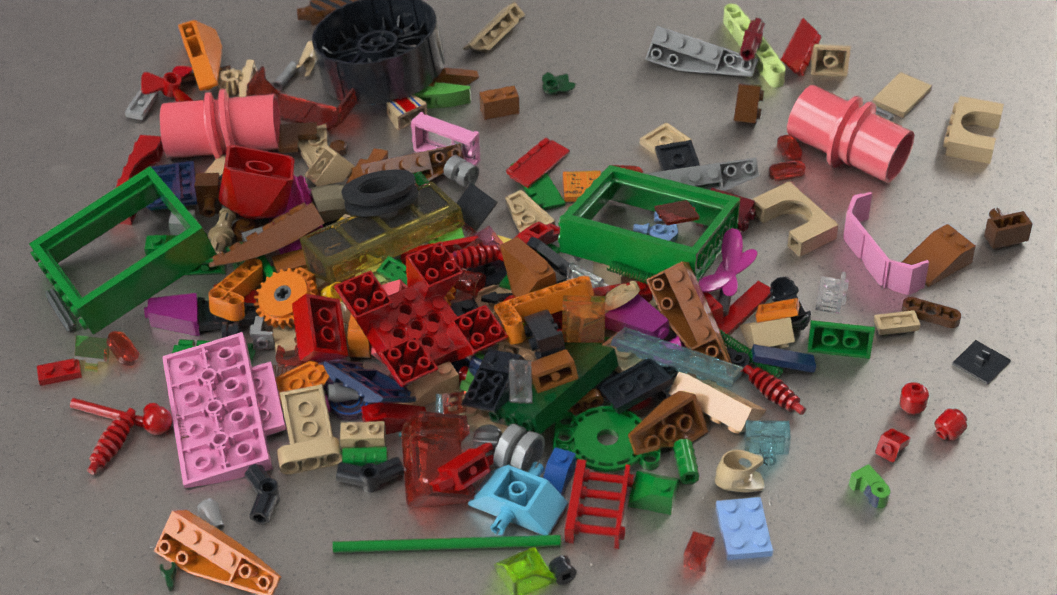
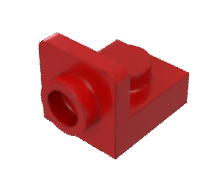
M891 428L881 434L875 453L890 462H895L899 451L909 445L911 437Z

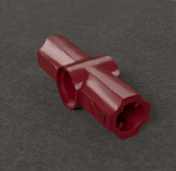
M760 18L751 20L748 30H745L739 54L743 60L750 61L754 59L757 49H760L765 30V23Z

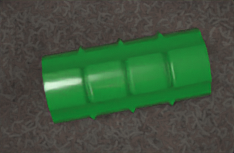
M679 439L674 443L673 449L680 481L686 485L694 484L700 477L699 466L697 465V458L694 453L695 450L691 440Z
M387 446L343 448L342 460L345 463L359 466L368 463L377 465L388 460Z

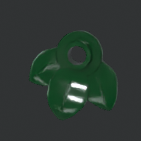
M547 72L542 76V82L544 83L543 91L550 95L558 92H568L576 87V83L569 82L567 73L554 77L553 74Z

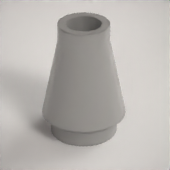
M340 383L328 384V401H333V404L358 400L359 398L358 392L355 389L347 388Z
M209 498L199 503L197 507L198 515L204 521L222 531L225 525L218 502Z

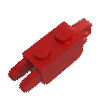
M485 443L475 449L469 448L439 467L440 476L430 482L432 490L438 492L462 490L490 473L491 469L489 466L494 463V455L486 457L485 454L492 450V443Z

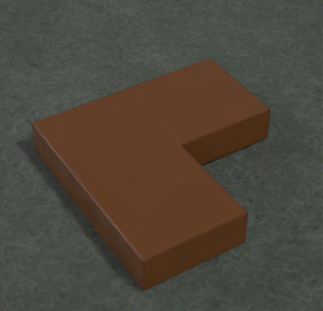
M317 122L280 124L279 153L298 152V140L317 139Z

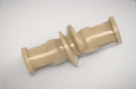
M227 208L219 211V221L208 233L211 244L217 254L224 251L226 246H230L234 237L231 225L236 219V213Z

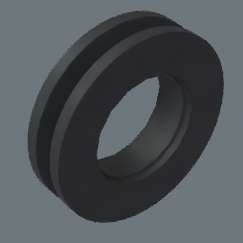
M396 169L382 170L365 174L347 183L342 189V197L345 200V209L349 214L355 216H377L391 213L410 205L417 199L418 189L413 173Z

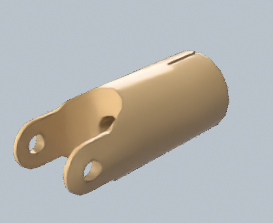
M312 41L307 43L297 65V68L302 65L305 67L306 72L304 76H308L312 72L317 61Z

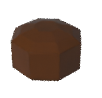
M335 140L330 143L329 147L341 156L347 154L348 145L344 140Z

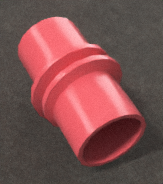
M810 85L802 92L793 106L787 123L788 135L826 153L827 162L831 167L836 168L845 163L886 183H890L904 167L911 153L915 137L913 131L877 115V107L874 102H866L863 105V99L859 96H854L848 101L816 85Z
M220 89L218 99H214L212 93L208 92L205 93L204 100L171 102L161 105V139L165 155L168 159L214 155L215 159L223 154L226 155L227 146L231 145L262 151L279 150L281 119L275 94L229 98L226 89Z

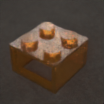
M563 296L562 334L564 342L604 343L605 296Z

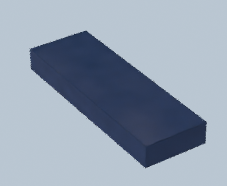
M756 344L752 346L753 362L815 372L816 363L812 354Z

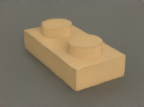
M915 310L874 315V323L879 335L919 331L920 323Z

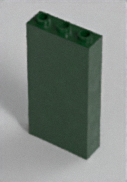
M565 337V348L574 360L579 379L538 393L529 376L525 386L497 412H489L491 421L506 426L517 424L526 428L527 432L532 431L541 434L619 366L615 348Z

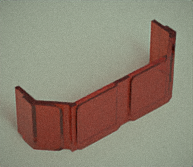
M264 66L260 67L246 85L247 96L275 94L281 120L295 123L317 122V126L326 124L327 131H330L332 127L336 128L342 124L357 104L353 88L350 89L337 108L281 94L266 79Z

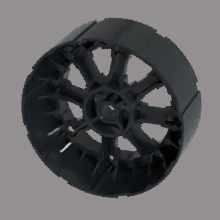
M356 0L329 13L325 19L318 23L312 35V44L325 90L334 98L344 102L348 100L353 104H382L391 102V100L396 98L400 100L411 96L430 85L433 79L440 75L445 64L435 11L422 0Z

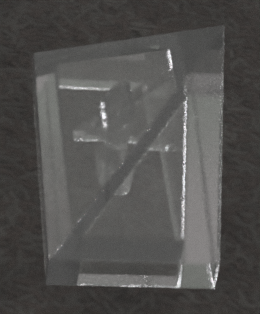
M510 359V403L531 404V361Z

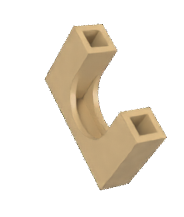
M959 96L958 103L954 102L949 121L950 125H948L944 139L945 156L990 164L996 138L973 134L964 129V127L977 125L999 129L1004 104Z
M791 182L784 183L752 199L755 201V217L763 224L785 214L798 215L807 221L804 225L789 231L787 246L799 257L837 239V222L830 218Z

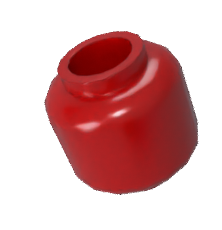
M916 382L907 383L901 389L899 400L901 408L910 414L923 412L928 404L929 391L923 384Z
M946 409L935 420L936 434L943 440L954 441L958 439L967 429V417L959 409Z

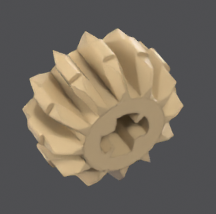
M233 68L232 70L220 71L218 86H216L217 90L226 89L228 96L239 94V83L243 80L241 70Z

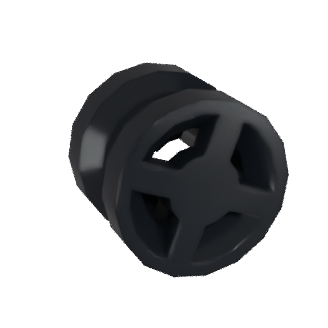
M235 321L233 324L222 322V338L241 333L240 321Z
M566 555L554 558L548 566L550 572L555 575L556 582L560 585L569 583L577 575V570L574 566L570 565L571 561Z

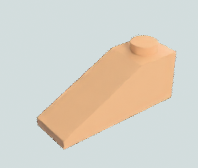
M450 361L438 365V371L418 379L406 387L411 391L410 396L417 398L415 402L398 404L425 406L451 396L455 389L460 390L459 374Z

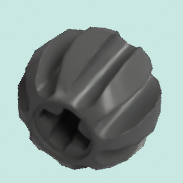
M491 424L480 426L476 429L473 436L474 449L485 443H492V450L485 455L486 457L494 455L498 441L502 436V431L497 426Z

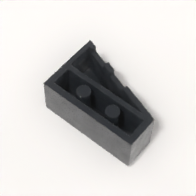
M548 309L524 317L526 324L524 330L526 337H530L528 342L531 350L536 351L534 352L536 360L566 349L561 330L557 331L559 329L558 325L554 324V319Z

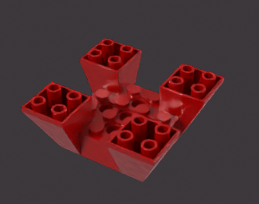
M441 241L406 255L407 288L389 296L371 270L334 286L354 320L400 387L438 371V365L466 358L509 337L486 304L458 317L451 309L444 297L463 275V271Z

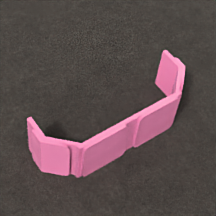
M872 192L854 195L846 214L844 241L854 254L864 262L866 269L884 289L889 288L892 291L906 295L924 289L929 261L926 260L909 265L890 260L860 223L869 219Z

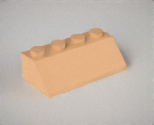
M679 370L674 384L669 391L671 395L678 391L695 394L702 415L706 413L710 415V420L713 422L727 424L728 429L737 434L749 432L766 412V409L696 372Z

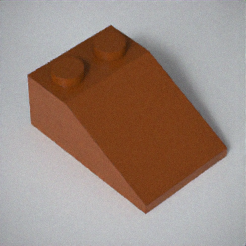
M946 224L933 231L901 263L914 265L928 260L929 265L925 285L930 287L970 265L973 262L976 245L952 226Z

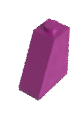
M197 293L148 299V306L144 307L145 319H149L151 327L200 336Z
M639 294L622 306L604 314L605 326L609 330L652 344L664 339L670 332L669 320Z

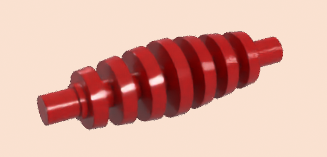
M496 245L470 246L450 254L461 269H469L470 267L477 268L492 261H498L501 249L497 248Z
M749 365L744 367L743 372L749 375V382L754 384V387L762 395H765V398L789 412L795 410L800 415L805 413L806 408L800 404V398L782 380L777 379V377L770 375V373L763 371L759 367L755 369Z
M129 408L125 414H119L116 420L101 434L97 446H95L89 458L91 464L87 471L90 474L94 475L98 468H104L107 462H110L113 456L118 453V450L122 448L130 433V428L134 424L132 418L136 411L133 408Z

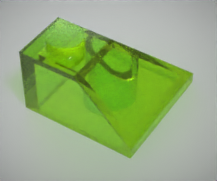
M535 546L494 563V568L511 595H527L556 582Z

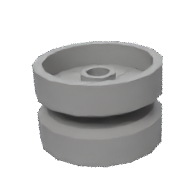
M517 424L510 425L502 434L495 449L493 458L495 468L510 465L528 472L533 462H537L535 467L537 468L545 446L544 437L532 431L527 432L526 428Z

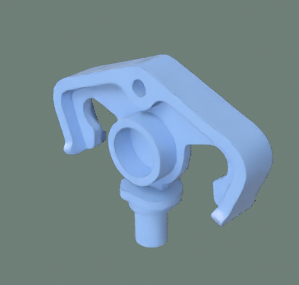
M655 211L654 221H668L665 225L656 224L650 227V223L644 225L634 224L633 231L645 235L649 233L650 236L672 242L678 239V228L674 215L670 214L669 216L668 213Z

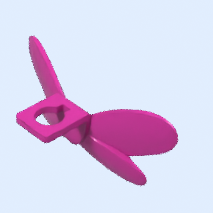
M729 229L724 234L721 250L722 261L714 274L705 276L698 282L702 292H712L721 288L726 296H733L737 292L738 281L735 275L748 268L757 257L755 249H749L742 253L743 241L739 230Z

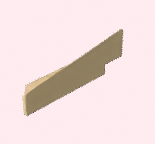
M514 1L503 8L463 49L487 52L525 14Z

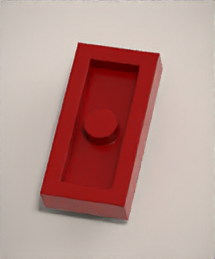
M79 357L37 365L40 386L82 378Z

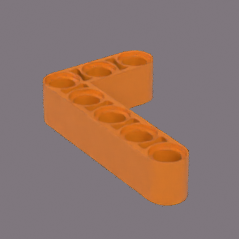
M576 277L496 304L494 306L497 321L509 336L506 339L508 343L520 344L527 339L523 326L525 316L546 309L552 314L594 299L590 277Z

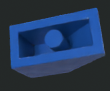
M555 447L545 468L543 479L548 480L562 496L576 469V453Z

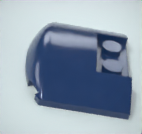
M194 161L152 166V169L184 206L198 204L194 187L196 177ZM160 198L146 206L151 211L168 208Z
M324 361V368L334 383H343L345 387L355 389L359 396L364 397V402L412 403L417 399L415 396H410L411 391L405 386L400 387L393 378L374 368L364 369L363 364L360 362Z

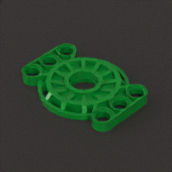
M600 406L588 409L577 417L567 411L556 420L553 450L556 447L576 453V461L577 459L586 460V468L600 472H617L625 470L626 464L632 467L639 462L642 468L650 471L657 469L660 465L661 448L643 454H634L628 434L637 426L636 424L641 423L643 420L628 410L618 414L611 406ZM563 419H568L571 421V423L565 425L562 424L560 421ZM604 434L616 436L618 441L612 445H604L597 438ZM565 435L568 436L570 439L567 441H561L559 437ZM654 457L656 460L654 462H647L645 458Z

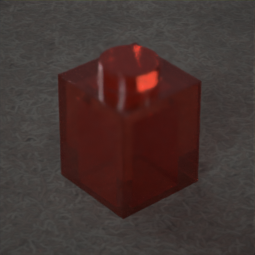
M693 531L684 551L683 566L689 567L692 570L706 572L714 553L715 538Z

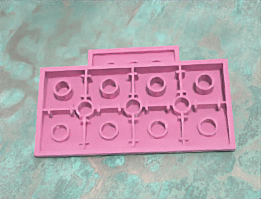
M243 332L162 356L184 487L210 485L245 477V472L254 464L262 465L266 471L273 469L266 436L287 430L277 381L271 361L252 367L248 345Z

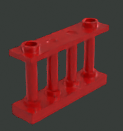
M577 459L565 524V543L574 544L575 535L585 533L615 537L614 549H619L620 540L625 539L626 527L622 525L628 487L632 488L634 474H630V465L626 464L624 475L590 472V469H586V460ZM598 481L623 485L620 493L587 489L584 483ZM593 498L620 501L619 510L587 507L581 504V500ZM586 515L617 519L616 528L581 524V521H578V517Z

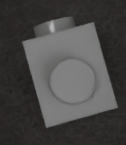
M256 316L254 325L251 324L250 336L253 339L254 348L274 349L273 332H266L264 317Z

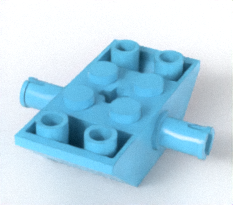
M533 462L528 472L510 465L490 471L469 500L468 505L497 516L490 527L495 534L500 529L498 535H503L509 523L512 522L539 534L550 535L567 508L568 502L548 480L540 477L545 471L542 464L539 463L537 468H535L537 462Z

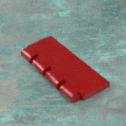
M802 18L780 60L795 74L803 76L811 61L812 48L814 44L819 45L822 36L810 23Z
M544 138L506 169V173L513 180L529 188L567 156L570 150L554 140L550 141V139Z

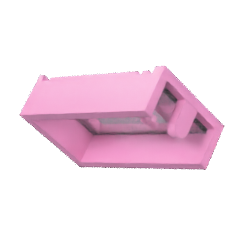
M420 112L411 121L413 151L422 152L460 143L463 157L467 162L475 166L480 162L478 131L466 130L457 125L424 115L423 112Z

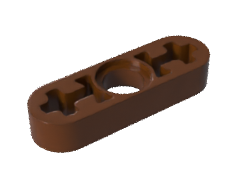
M907 297L903 300L902 312L915 310L919 320L947 328H956L960 325L961 313L957 309L915 297ZM932 310L937 314L931 315L928 314L926 311Z

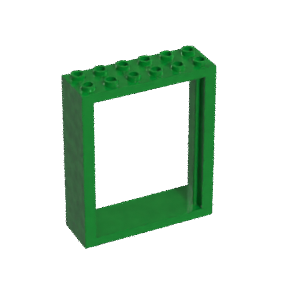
M609 165L593 181L590 187L585 189V192L577 198L576 202L569 206L568 210L560 216L558 222L560 227V234L558 236L559 252L609 266L611 261L614 260V262L617 261V263L652 275H656L682 261L689 262L699 282L720 255L724 234L729 229L738 228L740 198ZM611 200L653 212H665L669 216L671 214L676 218L709 227L694 246L690 247L600 223L592 219Z
M151 166L29 243L33 250L30 254L36 262L40 261L38 266L44 275H46L60 297L62 296L63 301L70 308L76 319L81 318L78 321L84 330L89 329L93 335L217 254L202 226ZM160 198L186 230L82 297L58 263Z

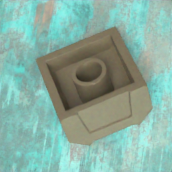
M322 185L310 188L312 202L324 223L340 219L344 214L352 216V214L346 211L345 200L342 197V189L345 185Z

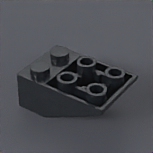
M488 349L461 405L494 413L497 412L525 386L529 378L526 365L528 362L519 354Z

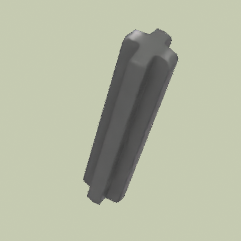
M53 288L45 292L46 298L66 331L76 330V322L57 291Z

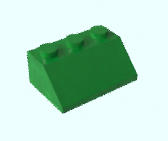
M811 320L807 352L870 359L875 327Z

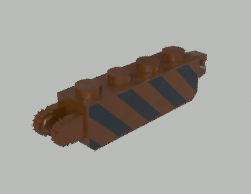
M310 0L309 6L297 9L298 20L311 21V25H318L332 11L356 0Z

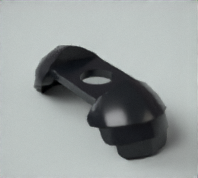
M779 277L771 282L770 293L773 302L798 299L797 293L799 289L789 277ZM801 303L798 316L791 317L794 330H804L811 319V311L805 312Z

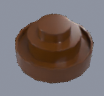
M249 218L237 220L232 226L234 238L243 242L242 233L259 228V222Z

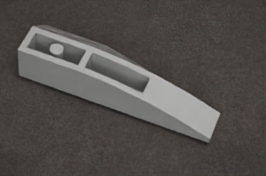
M660 26L656 27L645 59L678 71L751 77L758 61L755 58L750 61L743 60L738 52Z
M756 158L646 173L707 190L715 188L721 191H726L759 177Z

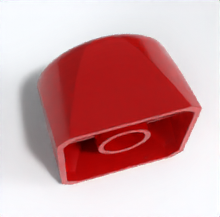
M235 145L227 146L218 197L220 203L230 211L249 219L274 218L282 215L287 209L292 187L294 158L289 155Z

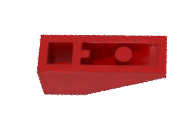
M374 403L361 406L363 422L384 421L386 435L431 425L425 406L398 403Z

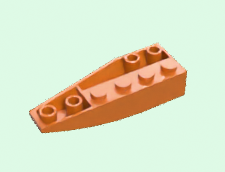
M196 20L179 24L178 27L200 91L210 90L218 86L223 47L216 29Z
M188 510L171 512L154 552L168 561L175 562L176 566L189 574L258 595H274L281 580V576L254 553Z

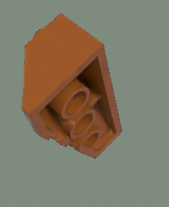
M516 237L500 245L511 292L515 297L557 284L556 272L521 239Z

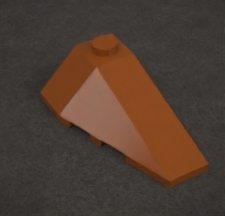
M678 391L662 401L628 434L634 454L638 455L656 451L663 447H673L674 443L679 439H689L693 442L706 434L708 429L696 395Z

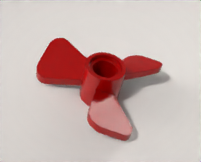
M176 66L172 72L165 73L163 78L150 72H144L141 76V91L145 95L161 91L167 97H175L176 102L193 101L192 98L180 90L181 80L192 73V67Z

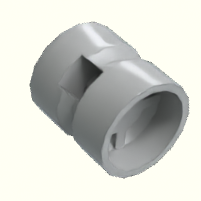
M457 155L449 158L444 167L445 177L457 182V184L464 188H468L471 183L475 184L480 173L477 166Z

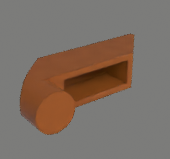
M445 67L429 86L434 87L435 82L467 86L479 79L478 71Z

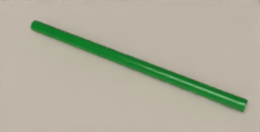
M561 535L333 541V553L561 546Z

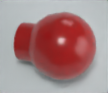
M149 403L144 407V415L142 417L144 429L152 435L165 434L172 425L171 413L157 403Z

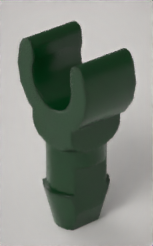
M172 562V568L169 570H165L163 564H160L161 575L165 578L168 590L172 591L174 590V576L177 573L176 564Z

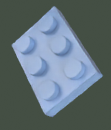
M761 497L716 501V511L727 560L770 557L773 555Z

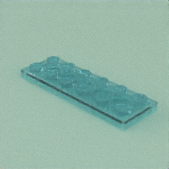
M624 327L617 333L611 342V346L617 347L618 351L634 353L641 359L649 358L656 361L658 365L675 367L681 373L689 372L695 374L701 380L709 379L722 387H732L743 371V367Z

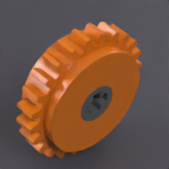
M288 268L287 271L281 269L279 273L273 272V276L266 277V281L264 283L261 282V289L256 290L259 295L254 296V299L257 301L254 303L257 309L255 311L259 317H264V321L268 326L272 325L275 329L280 326L284 329L288 325L292 328L294 324L292 303L306 293L316 295L318 293L316 284L310 275H307L305 271L300 272L297 268L294 272L291 268Z

